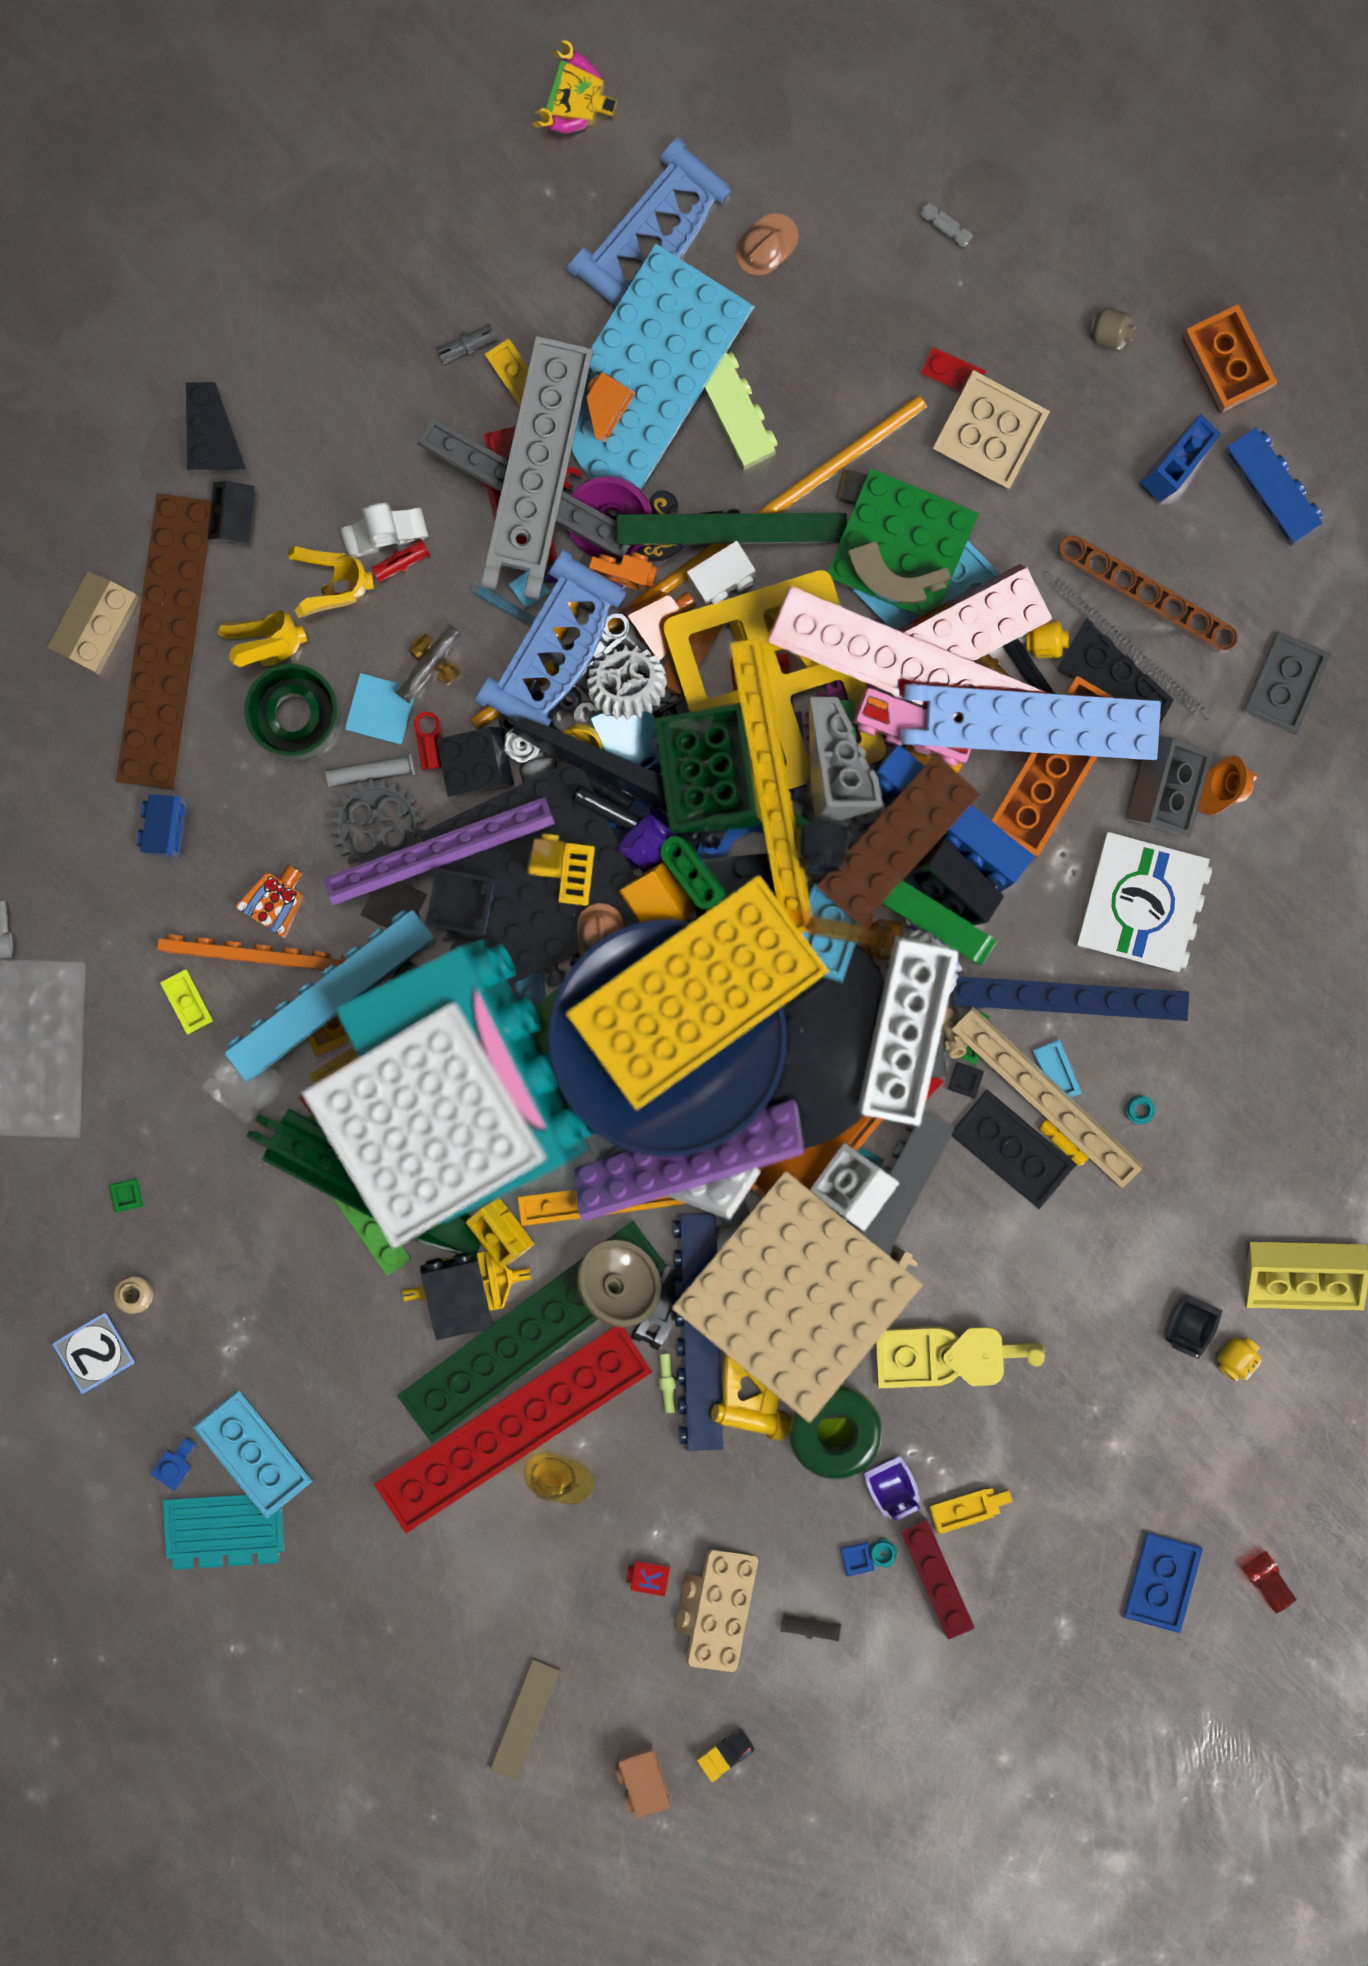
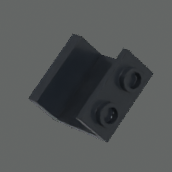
M462 1252L454 1255L453 1259L444 1261L441 1258H435L426 1261L425 1265L420 1266V1274L436 1340L493 1328L477 1253Z

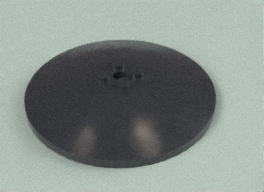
M857 943L843 983L822 977L782 1006L787 1031L784 1067L776 1089L764 1109L794 1100L798 1106L804 1149L820 1145L838 1137L865 1116L861 1114L857 1107L885 979L871 957Z

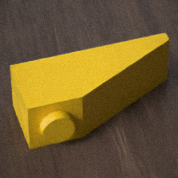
M541 834V840L534 839L529 874L561 878L565 843L559 842V836Z

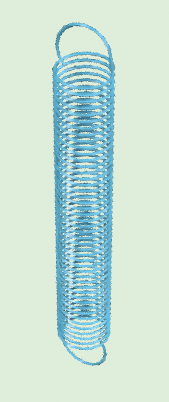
M482 587V589L485 592L487 591L489 594L491 593L494 597L496 596L499 600L501 599L503 602L505 601L508 605L510 604L512 607L514 606L517 610L519 609L521 612L523 611L526 615L528 614L531 618L533 617L534 619H536L535 616H532L530 613H527L520 607L518 608L516 605H513L506 599L504 600L501 596L499 597L496 593L494 594L492 591H488L487 588L484 589V587ZM479 591L477 592V594H480L485 601H488L490 604L492 601L495 604L497 603L504 612L506 611L508 614L510 613L513 617L515 616L517 619L519 618L522 622L524 621L526 624L528 623L531 626V624L528 621L526 622L524 619L522 620L519 616L517 617L515 614L513 615V611L510 608L508 609L506 606L504 607L501 603L499 604L497 601L495 602L492 598L490 599L488 596L486 597L483 593L481 594Z

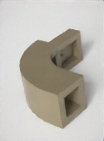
M877 541L848 550L854 572L862 584L874 595L892 603L911 605L926 602L925 589H929L930 593L947 588L945 583L951 580L948 568L916 578H904L894 574L883 562Z

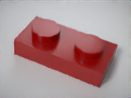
M932 347L921 376L960 393L972 370L982 375L985 374L986 370Z

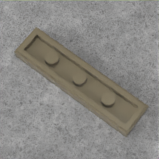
M535 1659L532 1660L492 1763L491 1771L518 1781L561 1669Z

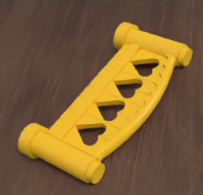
M725 1353L723 1365V1402L713 1406L711 1411L712 1421H715L718 1425L766 1434L768 1439L784 1440L789 1430L790 1420L786 1412L777 1411L780 1398ZM748 1376L760 1390V1393L744 1400H739L738 1392L742 1388L740 1385L741 1379Z

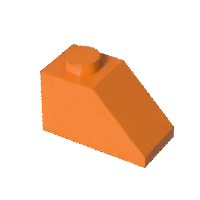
M601 372L600 376L595 375L588 385L587 390L590 392L587 395V402L595 438L606 442L637 392L609 374Z

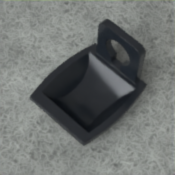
M1185 1294L1171 1318L1165 1341L1170 1342L1172 1348L1199 1359L1217 1331L1223 1310Z

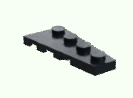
M1086 617L1057 669L1074 679L1076 676H1079L1114 698L1161 701L1160 725L1174 699L1149 675L1144 674L1130 657L1125 656L1113 644L1114 642L1105 634L1103 635L1094 626V623Z

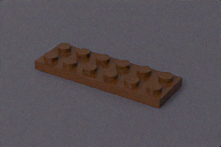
M935 754L848 850V859L843 861L841 870L827 873L817 884V887L861 926L978 798L980 793L940 756Z

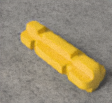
M1048 1119L1041 1124L1040 1130L1046 1136H1050V1140L1067 1156L1070 1155L1072 1157L1071 1160L1078 1166L1083 1165L1089 1157Z

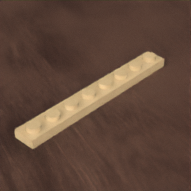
M974 1007L953 1025L951 1029L953 1032L960 1036L967 1045L1121 1188L1143 1169L1144 1165Z

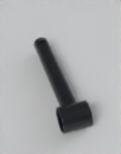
M581 785L576 788L572 796L573 802L592 810L594 813L629 831L643 819V817L599 796ZM677 834L680 838L686 839L696 852L698 851L699 844L696 842V839L686 834ZM681 848L677 851V857L682 853Z

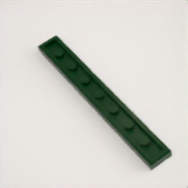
M847 513L616 515V544L696 545L732 544L736 541L739 544L840 543L847 526Z

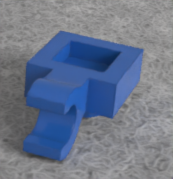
M186 1437L175 1454L170 1450H166L150 1475L175 1491L192 1467L185 1460L196 1443Z

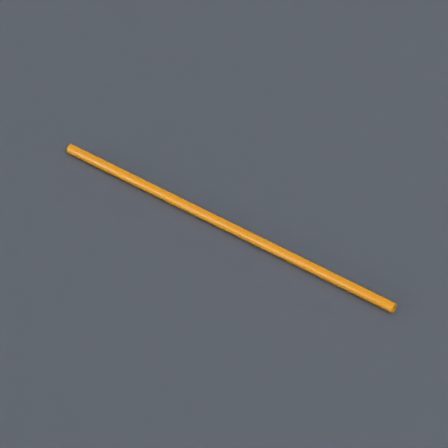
M920 395L916 396L756 513L782 512L927 407L926 403ZM711 544L622 608L620 612L659 592L670 593L688 580L687 572L731 544ZM615 617L608 622L609 632L613 633L621 628L620 618ZM552 660L543 665L546 672L551 676L559 672L553 665ZM545 677L540 678L539 686L549 679ZM531 678L524 679L526 683H532ZM486 706L471 717L470 720L477 729H481L502 713L490 706Z

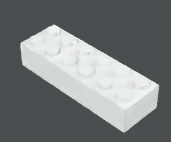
M895 936L857 1107L861 1114L920 1126L958 956V951L953 947Z

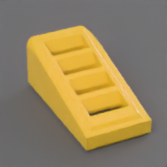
M565 843L559 902L588 906L595 847ZM570 854L588 855L587 861L570 859ZM569 865L586 867V873L569 871ZM568 877L583 878L585 883H567ZM566 888L584 890L583 896L566 894Z

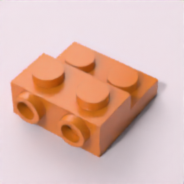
M631 552L630 556H623L621 566L616 564V559L605 555H600L599 559L592 557L589 566L590 569L610 581L641 592H645L646 586L652 587L657 572V566H653L652 563L648 562V557Z

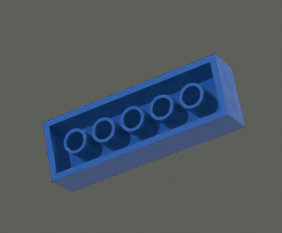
M900 745L888 752L873 769L879 780L881 799L888 805L895 800L924 768L921 762ZM972 804L939 839H946L952 842L957 847V851L967 860L973 862L977 866V870L985 878L996 884L1000 892L1015 884L1035 858L1034 855Z

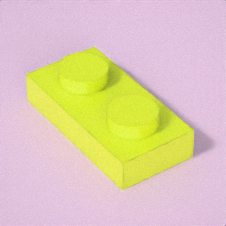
M187 969L160 982L187 1035L214 1022Z

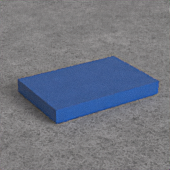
M1146 1532L1123 1618L1181 1633L1203 1547Z

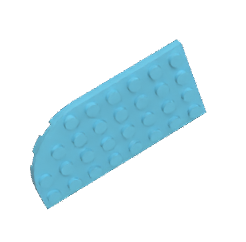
M658 244L654 245L591 348L593 353L572 444L575 458L590 478L602 475L617 476L632 482L640 490L755 307ZM601 372L609 374L637 392L606 442L595 438L587 402V395L590 392L587 390L588 385L595 375L600 376Z

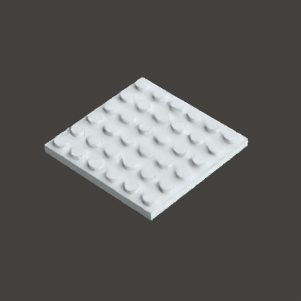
M456 1002L302 1093L393 1248L547 1158Z

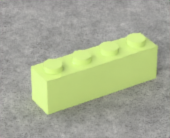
M731 351L729 353L726 352L705 386L704 391L743 470L774 456L776 451L774 447L778 443L771 429L765 430L761 422L765 419L758 403L752 404L748 396L752 393L751 388L745 377L739 378L735 370L739 365Z

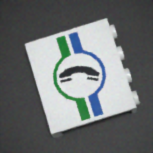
M1110 832L1105 833L1075 947L1089 948L1171 970L1172 973H1180L1181 968L1186 969L1190 952L1186 951L1188 940L1193 941L1198 924L1193 923L1196 911L1201 912L1204 904L1205 895H1201L1203 883L1208 884L1211 877L1212 867L1208 866L1210 859Z

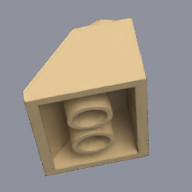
M88 571L47 648L99 675L140 598L135 593Z

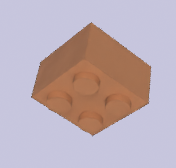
M653 1744L619 1755V1763L615 1764V1770L620 1785L626 1783L628 1791L624 1792V1798L629 1813L635 1812L638 1819L671 1808V1799Z

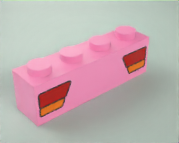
M867 688L863 691L852 723L859 725L858 730L872 736L877 732L886 736L885 741L902 746V729L926 731L927 710ZM911 745L914 746L913 752L929 757L930 753L937 754L952 767H956L957 763L960 765L966 763L971 751L970 748Z

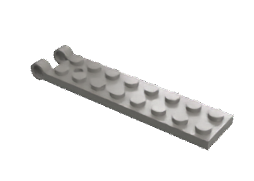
M539 336L535 338L482 576V587L495 589L500 566L504 565L529 571L524 596L539 599L593 349ZM519 534L524 535L527 538V542L525 544H518L516 536Z

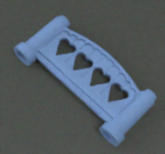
M679 137L674 139L659 158L668 167L598 250L592 254L585 247L582 248L566 268L571 275L581 277L615 307H617L634 278L626 280L623 277L617 256L640 259L643 263L646 260L641 253L636 234L659 237L662 241L661 247L680 258L701 229L712 203L716 200L722 203L732 191L728 187L729 184L686 148L687 144ZM673 190L694 192L698 194L699 202L691 205V211L684 214L679 210ZM655 212L675 214L680 217L681 222L678 226L673 227L671 235L665 236L660 232Z
M562 549L548 573L558 579L555 587L500 681L498 682L488 676L474 702L483 707L487 704L516 722L519 717H523L549 726L552 719L547 717L548 712L566 696L582 676L601 639L609 608L612 605L618 608L626 592L621 590L622 587L573 559L572 553ZM591 601L595 605V610L592 614H588V622L580 625L577 623L567 602ZM553 627H577L580 630V636L573 640L574 646L571 650H564ZM561 652L565 655V662L562 665H558L559 672L551 676L546 672L537 653ZM545 677L549 679L550 687L544 691V698L540 701L533 700L522 678Z

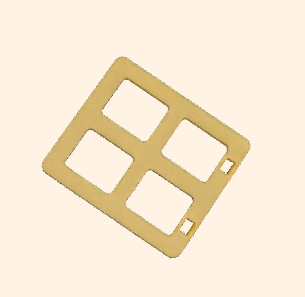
M823 570L720 601L716 605L710 604L672 616L666 620L663 627L689 712L741 703L739 690L714 698H709L706 695L689 643V636L693 633L739 620L743 625L747 640L762 638L780 742L786 759L785 769L789 789L807 784L809 774H811L810 757L807 754L790 701L791 695L839 680L844 684L848 700H853L855 715L863 691L867 689L864 681L823 664L783 674L780 670L773 645L767 641L769 632L763 614L766 610L782 605L789 586L841 607L832 577ZM859 731L861 741L858 745L863 747L867 763L871 764L880 761L886 754V746L882 734L875 732V735L872 736Z

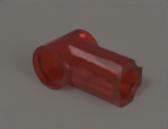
M1264 1551L1242 1566L1251 1583L1256 1589L1259 1588L1265 1600L1276 1614L1285 1610L1297 1600L1279 1574L1281 1571L1267 1551Z

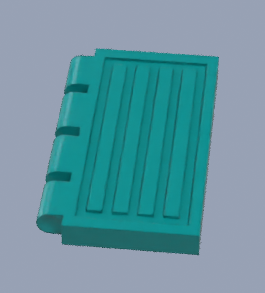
M247 1494L163 1500L166 1559H172L173 1570L194 1569V1557L199 1558V1568L223 1567V1555H228L229 1566L253 1565L252 1554L257 1553L258 1565L279 1563V1552L285 1551L282 1507L266 1519Z

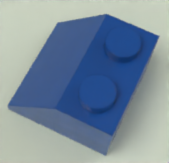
M154 794L148 795V801L143 800L141 818H145L144 830L139 829L137 836V847H141V853L178 859L186 800L179 796Z

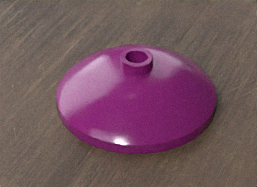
M611 475L593 477L582 483L572 494V497L615 521L616 516L609 513L610 508L616 509L618 515L652 514L650 503L644 493L635 484L621 477ZM569 531L576 545L588 555L598 559L600 555H605L616 559V561L620 560ZM630 545L625 555L630 556L631 552L637 553L644 545Z

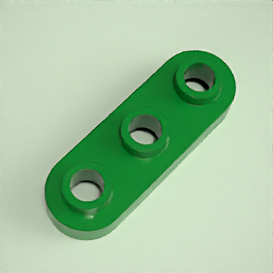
M677 836L666 839L661 847V857L694 903L700 908L712 910L723 902L725 895L723 887L686 839ZM681 848L682 853L677 857V851ZM697 870L698 875L693 879V872ZM713 891L714 896L709 900V894Z

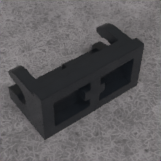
M231 481L213 482L207 540L228 544H248L255 486Z

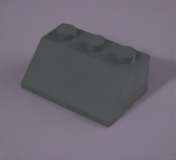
M1159 736L1157 760H1142L1126 819L1151 828L1190 837L1213 753L1174 738Z

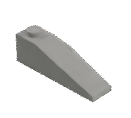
M810 697L808 699L810 771L815 820H844L880 809L883 805L878 777L874 770L871 771L864 757L866 753L863 747L858 745L852 733L853 727L838 697Z

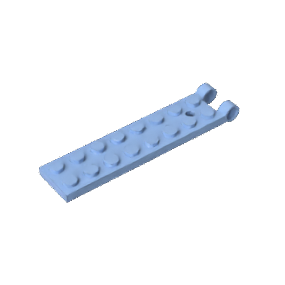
M904 685V700L928 701L926 731L902 729L901 744L1157 760L1161 701ZM956 712H960L963 716V720L959 724L953 721V715Z

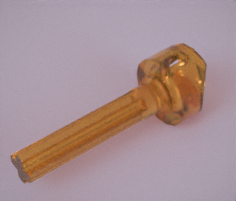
M810 917L809 924H806V930H809L810 935L865 944L873 957L887 960L891 958L895 936L903 937V923L888 919H878L870 927Z

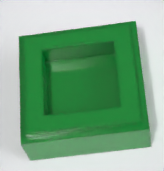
M138 1178L108 1184L115 1213L144 1207Z

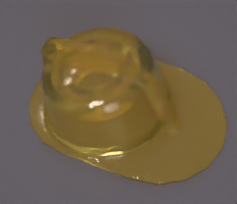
M545 1453L531 1458L525 1467L524 1476L527 1485L543 1501H556L573 1505L589 1498L593 1491L594 1480L591 1472L577 1462Z

